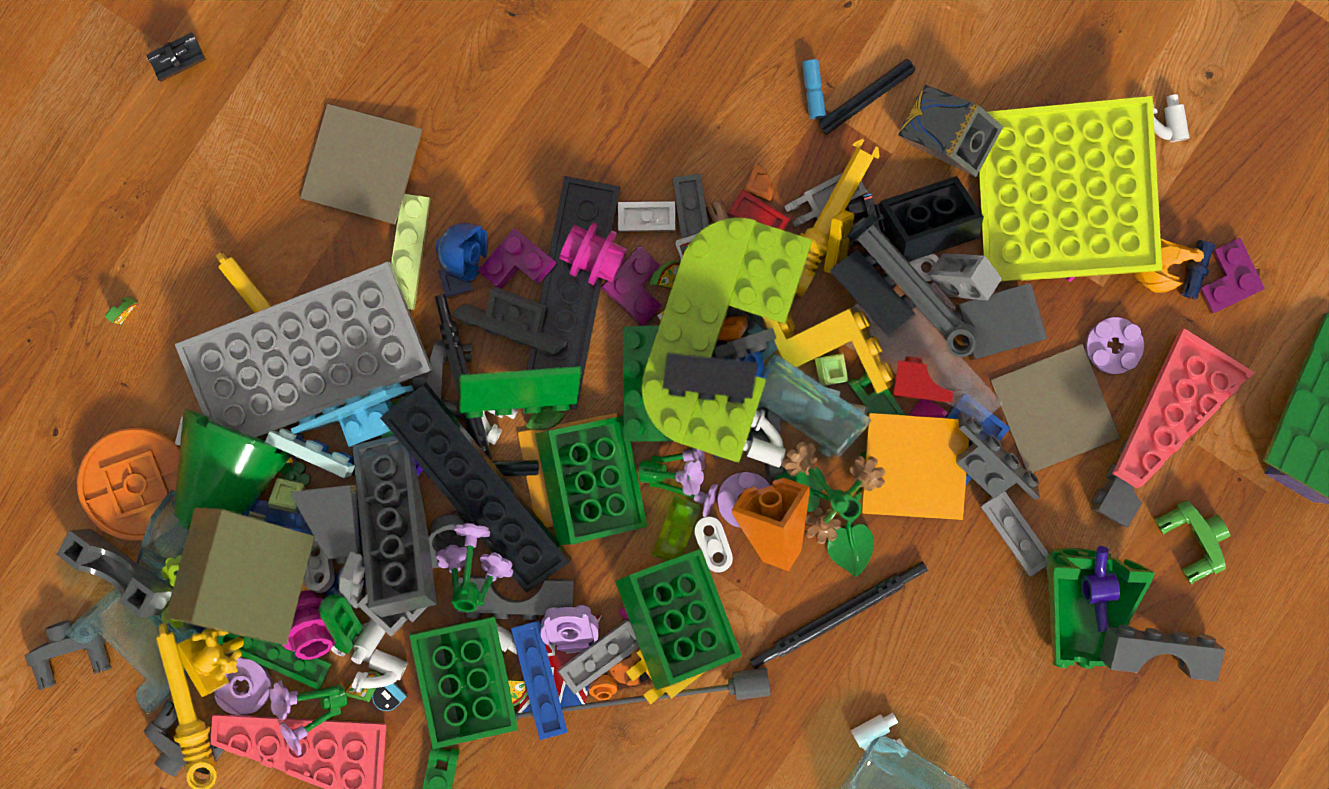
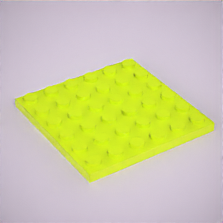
M1153 96L987 112L1003 126L979 171L981 211L984 216L982 222L984 256H986L1002 278L1000 282L1162 271Z

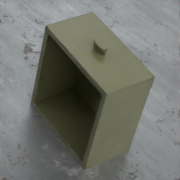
M195 508L165 618L256 640L287 645L315 536L264 522L265 515L249 511V516L246 517L221 509Z

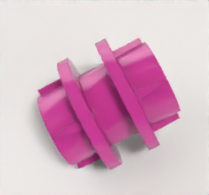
M594 222L588 231L579 226H573L562 248L559 259L572 265L570 275L576 277L580 269L591 273L588 280L589 284L594 285L598 277L612 283L624 260L627 248L614 243L617 233L614 231L609 233L607 239L596 235L599 225Z
M300 591L287 645H283L287 650L294 651L295 655L300 659L310 660L318 658L329 652L332 646H335L334 639L323 623L319 612L321 602L324 599L319 598V595L314 591Z

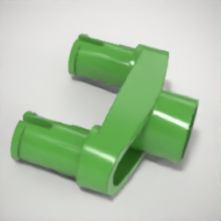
M1188 500L1177 504L1176 509L1154 519L1163 535L1184 523L1189 524L1205 552L1203 559L1182 568L1190 585L1211 573L1216 575L1226 569L1225 560L1218 543L1231 535L1219 514L1204 520L1196 508Z

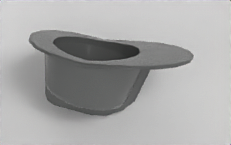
M457 510L451 514L439 516L431 524L428 537L432 568H440L436 557L438 551L445 550L449 545H457L459 548L465 547L466 537L456 534L454 530L455 525L467 524L466 520Z

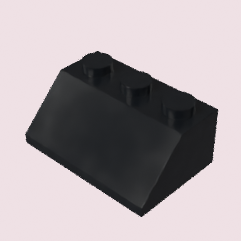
M957 176L880 201L888 239L908 262L978 239L980 236L984 216Z
M856 250L835 265L830 272L891 339L916 316L913 312L916 305L906 294L900 297L894 291V288L897 286L887 273L881 276L874 267L878 264L867 251L862 255Z
M666 353L662 389H669L668 395L686 397L687 391L698 393L697 399L715 400L716 395L727 396V402L745 404V398L752 399L758 363Z

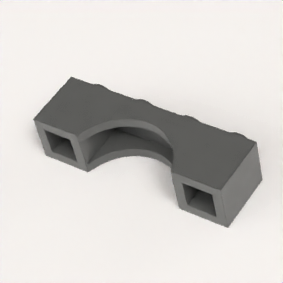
M1127 438L1126 441L1123 443L1120 449V453L1123 452L1124 447L1129 438ZM1113 463L1106 474L1108 480L1104 488L1100 487L1092 499V502L1095 504L1091 510L1122 527L1128 528L1142 502L1131 484L1113 474L1117 463Z
M91 529L69 530L56 554L76 570L99 576L115 586L122 595L119 602L140 618L161 615L171 597L173 589Z
M463 576L459 577V586L463 582ZM470 576L469 582L475 583L480 592L486 577ZM547 578L538 593L523 600H513L503 596L491 583L485 595L483 606L477 605V609L472 612H464L458 609L457 612L465 613L466 618H481L482 613H492L495 619H510V614H522V619L538 620L539 615H545V611L549 608L574 607L575 579Z
M1119 625V628L1107 626L1100 660L1111 670L1138 673L1141 667L1151 658L1162 654H1172L1177 658L1178 668L1189 678L1217 682L1225 649L1216 642L1214 637L1206 634H1199L1198 637H1193L1180 631H1172V634H1167L1154 628H1146L1145 631L1128 625Z

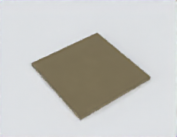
M327 104L300 199L396 225L423 129Z
M1083 344L990 380L1026 471L1036 472L1120 438Z

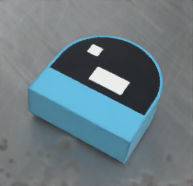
M394 682L391 685L376 688L372 699L378 709L390 711L395 709L408 695Z

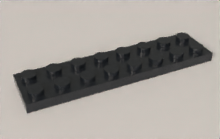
M564 176L549 257L556 264L544 278L540 303L547 305L541 332L566 340L567 342L564 348L551 355L543 354L537 350L538 348L531 346L527 370L580 367L581 375L577 404L569 405L570 409L577 410L603 278L598 277L594 285L589 284L588 280L591 273L580 269L576 277L570 275L572 265L559 259L574 225L588 231L594 222L599 225L596 235L607 239L613 229L620 186Z
M426 382L380 417L467 523L488 528L490 536L480 538L492 553H498L502 558L508 559L512 563V576L526 593L570 563L571 556L559 544Z

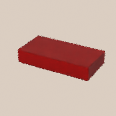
M743 189L727 213L733 218L756 220L758 223L784 230L790 220L789 217Z

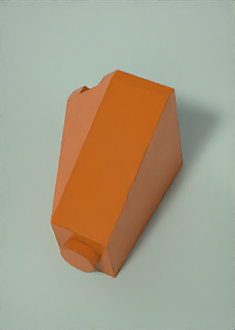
M781 478L772 481L773 485L757 489L755 486L745 489L731 511L761 560L769 565L789 571L802 551L810 488L809 486Z

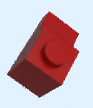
M905 356V361H898L894 390L895 396L952 403L954 391L940 387L930 378L927 372L928 364H922L923 358Z

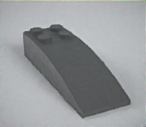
M395 435L353 445L368 608L380 617L437 605L427 524L414 458Z

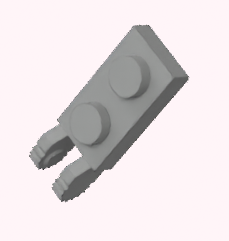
M842 173L805 192L804 196L784 206L786 211L789 212L798 209L799 206L806 202L808 203L811 212L796 218L793 221L795 228L814 218L818 219ZM862 181L859 183L850 201L867 193Z

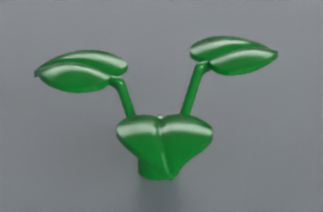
M866 450L862 452L859 456H862L865 459ZM815 466V471L826 482L822 471ZM785 471L777 475L775 479L785 478L809 486L807 512L817 509L820 497L829 501V496L822 492L821 486L811 475H806L805 472L802 473L800 471L796 476H792ZM859 487L856 494L852 495L847 510L843 513L838 512L842 518L846 519V528L835 529L837 538L834 541L827 540V551L831 559L855 577L859 576L868 565L874 548L873 535L866 525L856 524L851 527L853 520L858 518L862 511L859 500L861 499L863 487Z

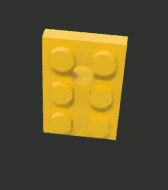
M857 307L848 309L797 335L793 332L796 330V326L789 314L785 324L763 317L768 329L773 328L777 339H774V342L789 371L852 341L876 392L884 391L894 384L892 378L895 377L894 371L889 362H883L879 354L883 351L876 336L871 337L867 329L870 323L863 310L858 311Z

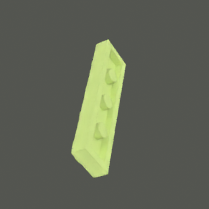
M404 194L398 215L391 265L408 309L415 310L431 198Z

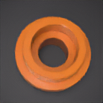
M601 675L589 685V694L598 700H607L617 692V684L608 675Z

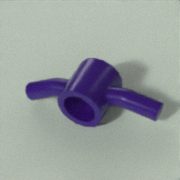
M1105 546L1097 547L1094 574L1083 576L1081 584L1086 603H1095L1098 632L1106 631L1107 626L1109 627L1107 602L1117 601L1120 595L1117 576L1113 572L1106 573L1109 550Z

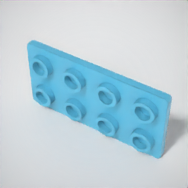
M400 383L388 387L384 385L369 391V395L363 397L359 395L350 398L342 406L335 405L322 410L323 414L317 416L310 415L298 420L300 425L291 428L292 434L312 431L340 422L348 447L360 444L390 432V429L380 417L393 407L392 399L414 390L412 385L401 387Z

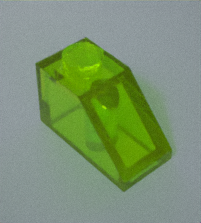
M677 496L673 497L654 547L653 556L669 561L683 555L701 505Z

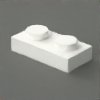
M675 201L618 202V231H675Z

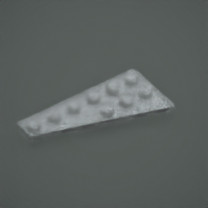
M897 286L894 288V291L900 297L904 295ZM859 303L852 307H857L858 311L863 310L870 323L867 329L871 337H877L883 351L879 354L884 363L889 362L895 374H897L898 361H905V356L923 358L922 364H928L927 372L930 378L940 387L954 391L952 403H946L960 411H964L970 417H975L981 423L1003 405L1002 401L962 357L954 356L949 352L946 340L917 308L913 309L916 316L890 339ZM852 341L844 344L845 346L856 351Z

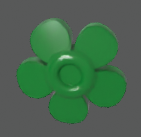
M296 462L293 468L290 464H285L280 470L281 474L285 475L280 477V479L302 483L305 486L310 483V476L302 474L306 467L301 462Z

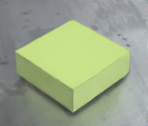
M843 353L815 358L820 386L849 381Z
M277 478L268 501L269 507L297 513L298 507L292 499L291 492L305 490V484Z

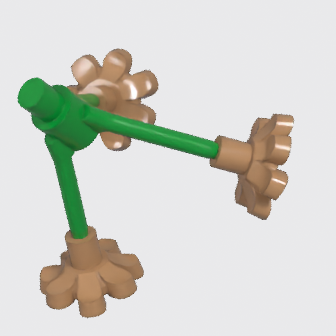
M800 442L796 446L797 451L791 449L787 453V457L790 459L783 460L782 466L788 469L787 472L792 476H796L800 471L802 473L805 472L806 475H811L828 494L832 509H828L823 513V510L817 507L816 510L812 511L813 516H806L805 525L810 526L805 531L806 536L812 538L816 535V542L824 544L826 537L830 541H834L837 538V533L834 529L841 527L840 520L833 519L834 515L837 512L843 513L847 510L850 498L859 487H864L866 491H872L875 487H882L885 484V480L882 478L885 475V470L882 467H875L878 463L875 457L871 456L866 462L862 456L856 458L855 464H852L850 467V473L856 476L850 489L845 492L841 489L833 490L815 471L813 464L816 463L817 457L814 454L816 451L812 443L806 445L805 442Z

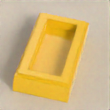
M843 211L832 218L824 265L825 272L831 273L830 270L835 265L848 257L850 239L846 236L852 231L851 228L854 221V213Z

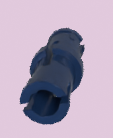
M1197 240L1196 248L1203 252L1204 258L1198 262L1192 259L1191 263L1186 265L1185 270H1187V274L1179 293L1181 296L1186 298L1192 297L1195 300L1198 299L1204 276H1208L1209 270L1207 267L1215 248L1213 243L1207 241L1203 243L1202 240Z

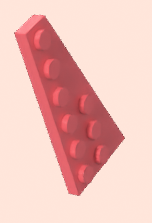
M1185 328L1178 331L1113 474L1135 488L1143 486L1164 465V462L1174 452H1177L1183 446V443L1255 372Z
M212 715L210 744L241 757H248L260 762L264 766L276 768L286 772L287 775L323 789H383L387 723L326 720L307 732V736L299 740L302 754L297 756L289 748L286 739L282 736L280 724L284 722L294 731L301 725L305 727L316 719L286 718L279 720L278 717Z

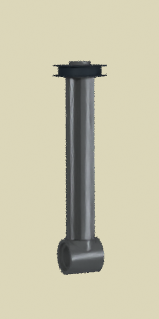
M872 213L867 218L863 217L851 228L852 231L846 236L851 240L849 245L858 240L940 331L946 340L947 348L951 354L957 357L970 355L975 349L979 338L976 328L971 324L964 323L963 320L961 321L879 230L875 224L881 216L877 219ZM958 334L966 335L970 340V344L964 346L958 344L955 336Z

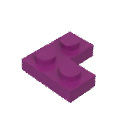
M513 228L479 268L478 272L500 289L508 283L519 269L539 285L555 266L556 262L518 230Z
M1241 238L1213 250L1212 253L1223 277L1202 286L1200 293L1210 314H1213L1265 289Z
M641 246L636 247L624 260L614 281L611 283L606 280L600 288L639 326H644L662 305L642 286L660 265Z

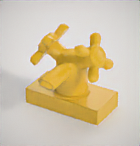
M208 628L203 630L202 633L193 634L191 638L177 644L182 664L202 697L229 683L225 674L238 671L236 660L242 655L239 648L244 644L243 638L236 637L223 644H218L217 636L229 633ZM235 651L231 657L226 656L227 654Z

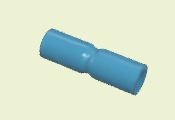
M819 60L803 61L802 69L804 84L807 90L806 98L809 119L826 117L823 91L821 90L822 82Z

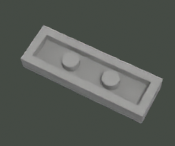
M1005 491L995 499L992 497L979 506L1029 577L1046 566L1049 553Z
M350 552L340 576L339 596L345 597L351 608L357 609L359 607L357 604L361 601L363 595L361 590L364 583L362 577L365 568L361 567L362 555Z
M624 620L591 644L589 648L583 650L557 669L574 695L639 648L632 625L628 620Z

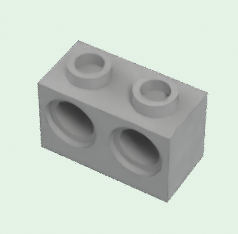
M943 253L929 273V276L945 297L988 301L1002 280L986 256Z

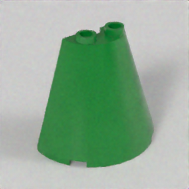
M185 408L182 419L174 516L179 519L177 525L189 530L195 508L221 509L244 516L291 458L292 454L272 446L261 439L215 423L211 417Z
M1059 548L1052 550L1051 555L1048 554L1046 569L1052 664L1060 668H1068L1069 665L1074 666L1075 662L1078 666L1086 669H1092L1094 666H1106L1100 660L1106 631L1098 632L1095 603H1086L1081 586L1083 576L1094 574L1096 550ZM1108 553L1106 573L1113 572L1117 576L1120 588L1119 599L1107 602L1109 627L1119 628V625H1128L1154 578L1155 572L1129 559H1125L1123 563L1117 558H1111V554Z

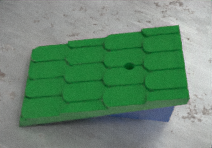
M1329 313L1323 314L1263 459L1264 462L1269 464L1265 472L1267 476L1312 502L1329 504Z

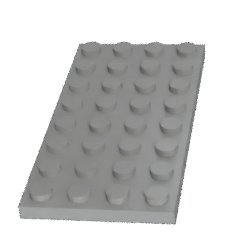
M390 262L380 264L175 344L203 415L213 418L215 423L255 438L298 422V420L307 416L321 413L326 408L345 404V401L359 395H362V397L366 396L374 388L384 385L388 387L432 370Z

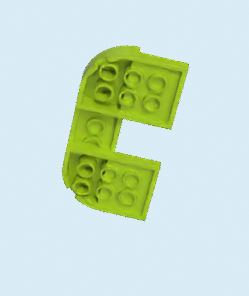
M730 218L715 222L704 228L692 239L682 257L642 382V395L646 411L654 425L665 436L680 444L738 463L740 462L767 379L756 376L752 399L745 398V404L727 402V396L716 395L715 400L697 399L698 393L687 391L686 397L668 395L669 389H662L666 353L712 358L729 306L785 324L813 240L746 218Z

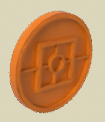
M144 427L119 429L95 442L85 454L77 476L78 497L88 518L103 532L118 539L128 541L149 540L170 531L179 521L174 516L180 445H176L175 441L169 436L154 429Z

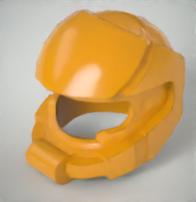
M1161 238L1162 271L1133 274L1140 284L1149 288L1152 292H1168L1183 284L1179 280V276L1167 270L1171 264H1181L1183 261L1190 259L1197 262L1201 261L1204 258V254L1198 248L1192 249Z

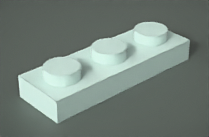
M281 428L280 431L269 432L266 443L343 478L350 477L355 465L348 463V457L337 452H333L330 455L322 451L323 446L316 442L307 440L304 443L295 439L297 434H292L287 429Z

